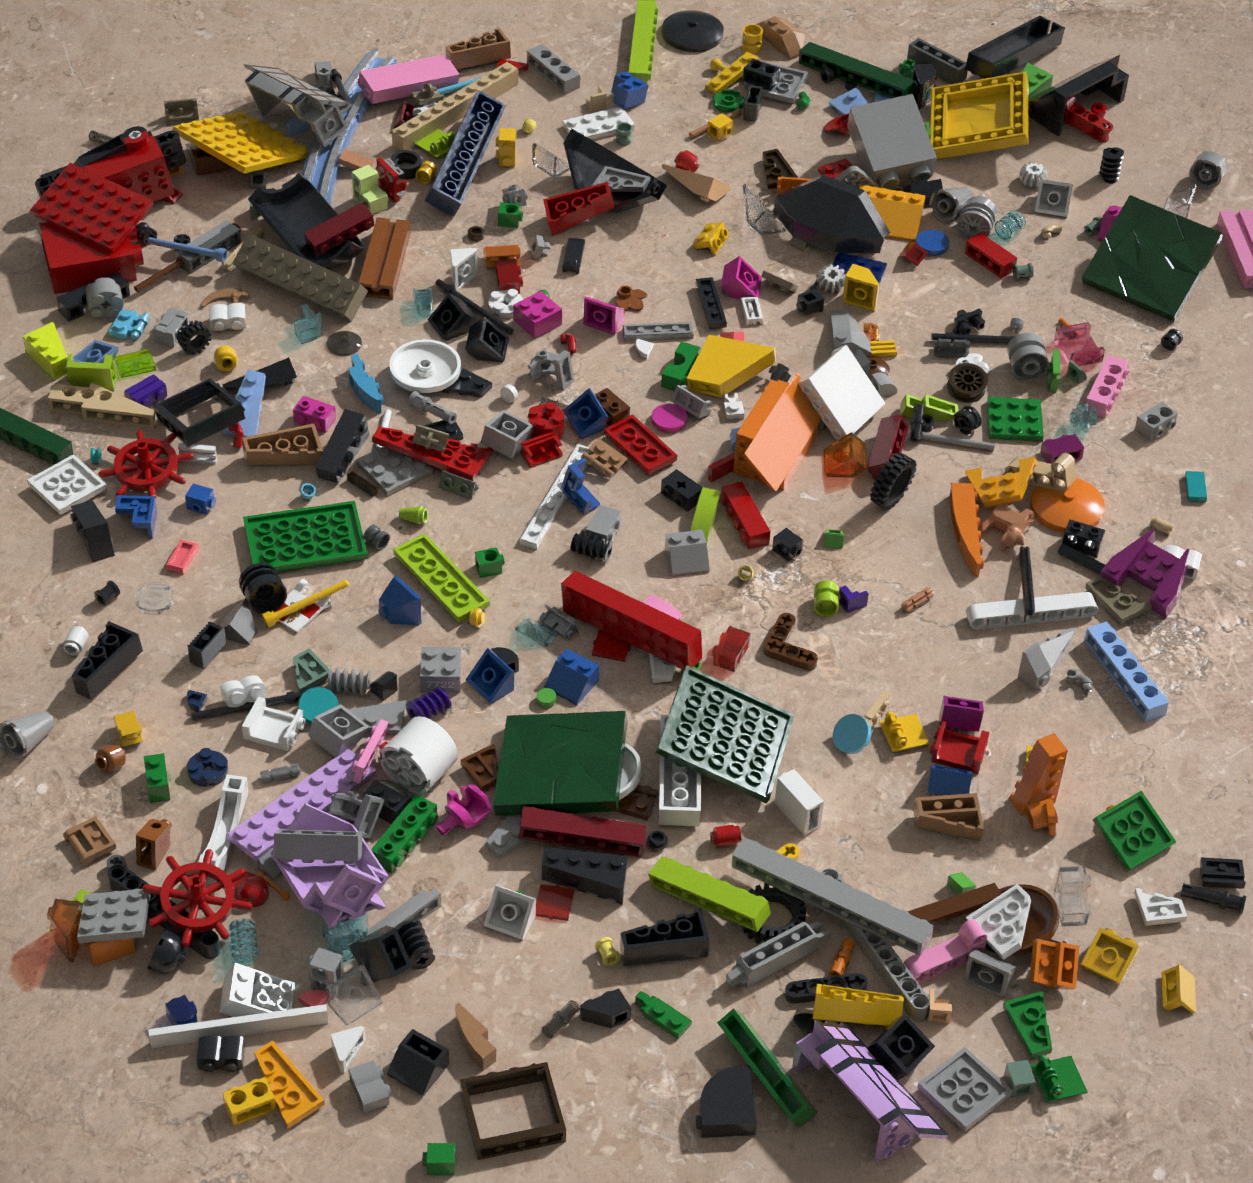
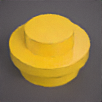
M476 608L470 612V624L480 628L485 622V614L480 608Z

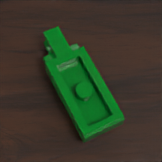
M642 991L635 996V1004L641 1007L640 1011L644 1013V1017L675 1038L679 1039L692 1025L691 1019L658 997L656 998L653 995L650 997Z

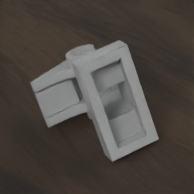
M545 350L536 352L534 359L531 360V365H528V369H530L529 376L532 377L533 382L540 376L547 377L551 374L556 376L558 388L561 390H565L574 382L570 352L563 350L559 355Z
M349 790L347 793L332 794L331 799L333 800L327 806L329 809L328 813L338 815V818L347 822L350 820L354 821V826L358 832H362V837L370 838L384 799L365 795L362 800L358 798V793Z

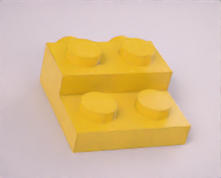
M1099 928L1081 963V967L1120 985L1139 952V946L1130 938L1125 937L1123 939L1117 936V933L1109 928Z

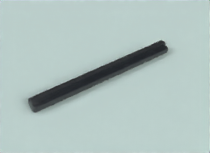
M1022 546L1020 547L1019 556L1024 613L1027 616H1033L1035 614L1030 548Z

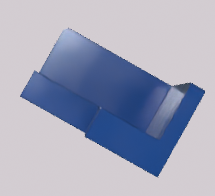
M585 458L568 466L560 488L582 514L600 505V502L583 485L585 478L583 471L587 462Z
M117 495L115 513L133 514L132 528H148L149 538H153L157 516L155 496Z

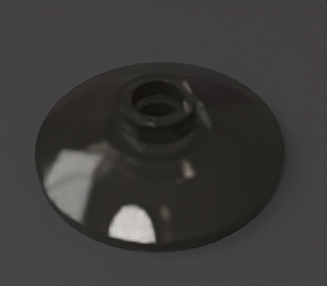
M338 331L327 339L328 350L339 356L352 355L358 352L362 346L360 336L351 331Z

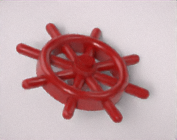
M138 430L136 432L137 440L128 443L122 449L113 446L107 447L109 453L116 455L114 468L98 472L101 478L116 475L118 481L122 484L117 490L116 496L124 495L130 489L138 492H148L149 496H155L156 499L155 490L164 487L171 480L181 485L186 483L185 478L176 475L178 462L191 460L194 458V455L190 452L176 455L174 448L170 445L176 439L174 433L169 434L162 441L154 438H144L143 432ZM162 453L167 456L165 458L157 459ZM126 461H129V462H131V463H134V464H130V465H125V466H124V464H125ZM167 464H168V466H167L166 469H163V468H161V467H158V466H163V465H167ZM135 471L131 476H128L126 474L128 472ZM153 473L158 474L157 476L152 477ZM141 475L145 476V479L139 478L141 477Z
M211 849L205 851L203 862L189 863L179 866L174 857L168 856L166 862L172 869V872L164 880L162 887L144 885L142 887L145 893L160 895L163 913L149 920V926L156 927L168 920L172 925L184 931L181 941L183 947L189 946L192 933L206 932L214 928L223 940H227L230 935L222 923L229 917L232 909L249 911L253 907L250 902L234 900L232 882L243 877L246 874L245 869L240 868L227 875L223 870L211 864L213 857ZM207 877L217 881L212 885L205 887ZM181 882L187 891L173 888L177 883ZM222 888L226 895L225 898L211 896V894ZM169 898H178L184 901L172 907ZM208 904L222 907L214 914ZM190 907L188 918L178 914ZM198 910H202L207 918L196 919Z

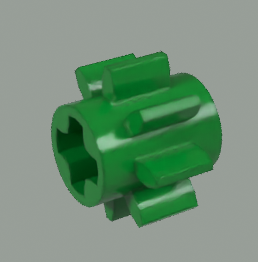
M911 59L904 60L903 64L899 63V74L911 79L913 67L918 64H915Z

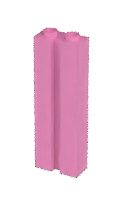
M443 54L362 70L359 73L357 83L363 90L365 97L369 99L371 104L411 96L412 92L421 91L426 83H430L437 89L458 84L460 74L447 55Z
M1252 209L1239 210L1238 213H1234L1233 210L1220 211L1217 220L1218 229L1222 232L1223 241L1243 289L1253 288Z

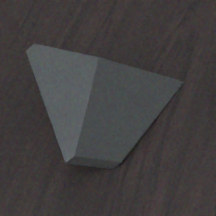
M246 598L224 616L218 624L225 629V639L250 645L257 633Z

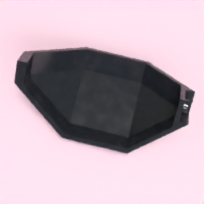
M572 128L563 142L576 190L592 186L605 166L650 177V182L644 192H611L615 207L610 210L615 213L657 201L667 187L665 183Z
M826 175L819 176L783 191L775 199L773 213L792 237L833 253H880L884 239L890 233L865 190Z

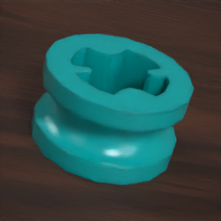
M91 448V464L98 462V464L102 463L101 448L97 450Z

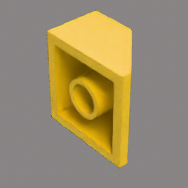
M852 264L845 276L842 302L875 312L879 283L869 268Z

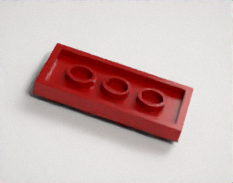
M633 414L604 429V435L648 475L677 461L678 455Z

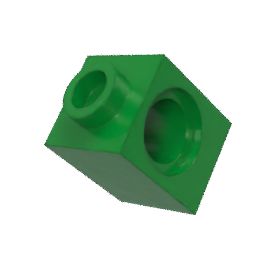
M500 202L498 226L518 228L519 221L522 222L523 220L520 204Z
M497 547L475 552V566L480 578L502 573V565H505L503 554H499Z

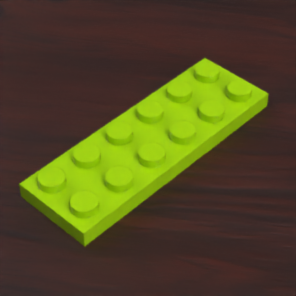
M425 533L393 549V554L458 623L470 617L472 610L476 608L484 610L490 607L489 599Z

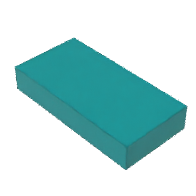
M1186 471L1185 482L1188 501L1206 502L1207 491L1204 472Z

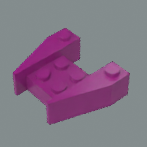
M1152 529L1111 557L1102 569L1101 576L1120 587L1130 577L1153 590L1154 593L1150 597L1151 610L1167 618L1178 602L1190 561V549L1187 548L1179 559L1153 544L1155 542V530Z

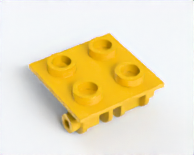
M890 711L886 713L885 720L879 721L892 752L930 745L917 714L897 717L895 713Z

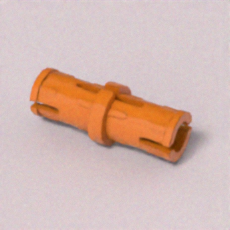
M843 939L840 949L834 955V962L829 970L830 976L843 975L845 967L850 964V957L856 946L852 939Z

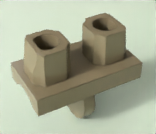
M430 83L424 84L421 91L411 93V97L415 100L414 106L419 108L423 104L438 103L444 100V95H441L437 88L433 87Z
M417 425L412 443L444 452L449 434Z

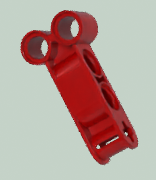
M1074 96L1067 99L1063 123L1069 124L1099 142H1107L1109 140V133L1113 129L1112 123L1076 104Z

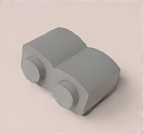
M373 1060L348 1069L350 1083L363 1113L389 1105V1097H392L389 1085L384 1084L382 1080L384 1079V1074L381 1066H376Z

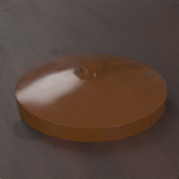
M1018 884L1030 896L1031 904L1021 949L1010 956L1031 953L1033 940L1050 941L1057 931L1059 912L1056 902L1048 892L1039 887ZM1015 885L1003 887L999 890L1001 893H1004ZM986 943V947H985V948L988 949L989 951L993 952V953H996V952Z

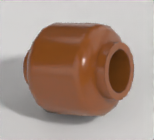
M110 743L100 748L96 753V766L106 773H112L125 765L126 752L116 743Z

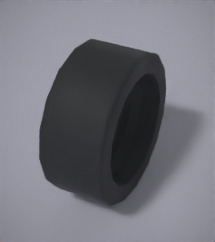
M402 150L391 156L395 167H399L404 172V174L399 175L400 179L416 177V172L422 164L421 156L418 153ZM412 163L414 165L405 167L400 166L399 164Z

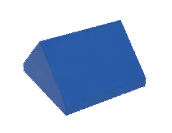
M590 388L563 410L580 439L605 429L608 416Z
M489 648L485 650L465 679L490 703H494L514 690V671Z

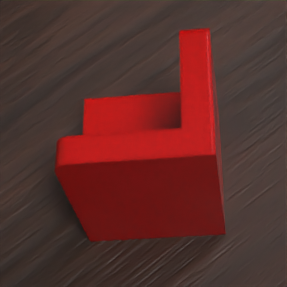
M909 242L900 253V256L907 258L915 266H918L928 252L916 242Z

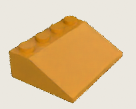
M860 185L859 188L867 192L889 229L890 233L886 237L916 242L924 210L925 195Z

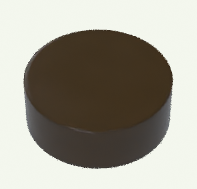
M473 226L468 229V238L471 241L477 242L484 239L485 230L482 227Z

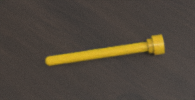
M343 580L275 613L273 611L261 614L267 628L275 626L278 619L348 587L349 582Z

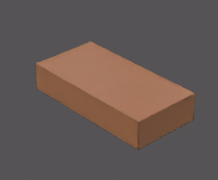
M343 149L338 164L357 170L366 165L372 167L374 160Z

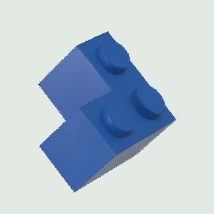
M629 72L616 74L611 90L614 94L613 103L623 109L645 103L649 85L644 83L643 80L633 77Z

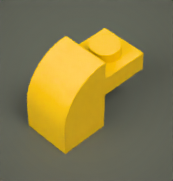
M134 710L114 716L115 727L122 747L143 742L141 725L137 722Z

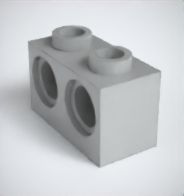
M1161 402L1137 416L1135 430L1151 441L1176 426L1178 413L1164 402Z
M318 947L316 953L311 955L308 961L311 990H322L329 993L330 996L336 997L344 982L343 956Z

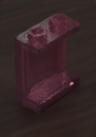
M1089 322L1056 328L1054 342L1068 365L1070 360L1078 366L1103 362L1105 349L1104 347L1098 348L1092 339Z

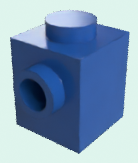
M193 483L185 495L186 508L207 515L216 504L214 489Z

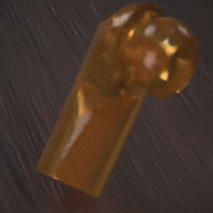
M871 322L870 324L865 323L863 331L865 333L869 332L871 341H879V327Z

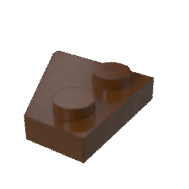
M494 744L460 760V765L481 791L496 785L498 764Z

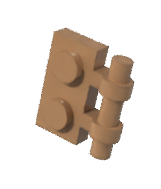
M599 438L591 445L587 453L584 452L581 456L582 459L585 458L587 460V465L595 467L601 475H606L609 478H612L614 472L617 473L628 460V458Z

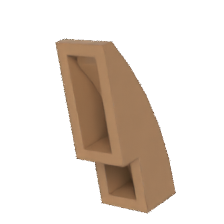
M457 1003L455 1005L460 1038L473 1061L484 1071L496 1062V1048L488 1041V1029L460 1003Z

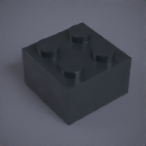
M906 1014L895 1019L868 1046L898 1080L907 1076L935 1047Z

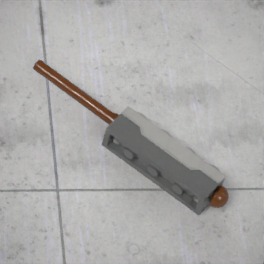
M226 220L187 245L211 250L224 248L228 251L241 243V228L238 224H231ZM177 250L175 251L176 261L134 286V290L138 293L179 267L191 274L214 260V258Z

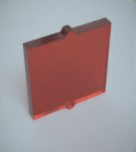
M540 884L536 902V916L549 918L550 920L568 921L575 889L560 887L559 885Z

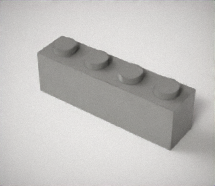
M279 829L274 833V859H281V862H293L294 859H302L303 863L322 860V863L326 864L335 863V861H343L344 864H355L356 861L362 858V832Z

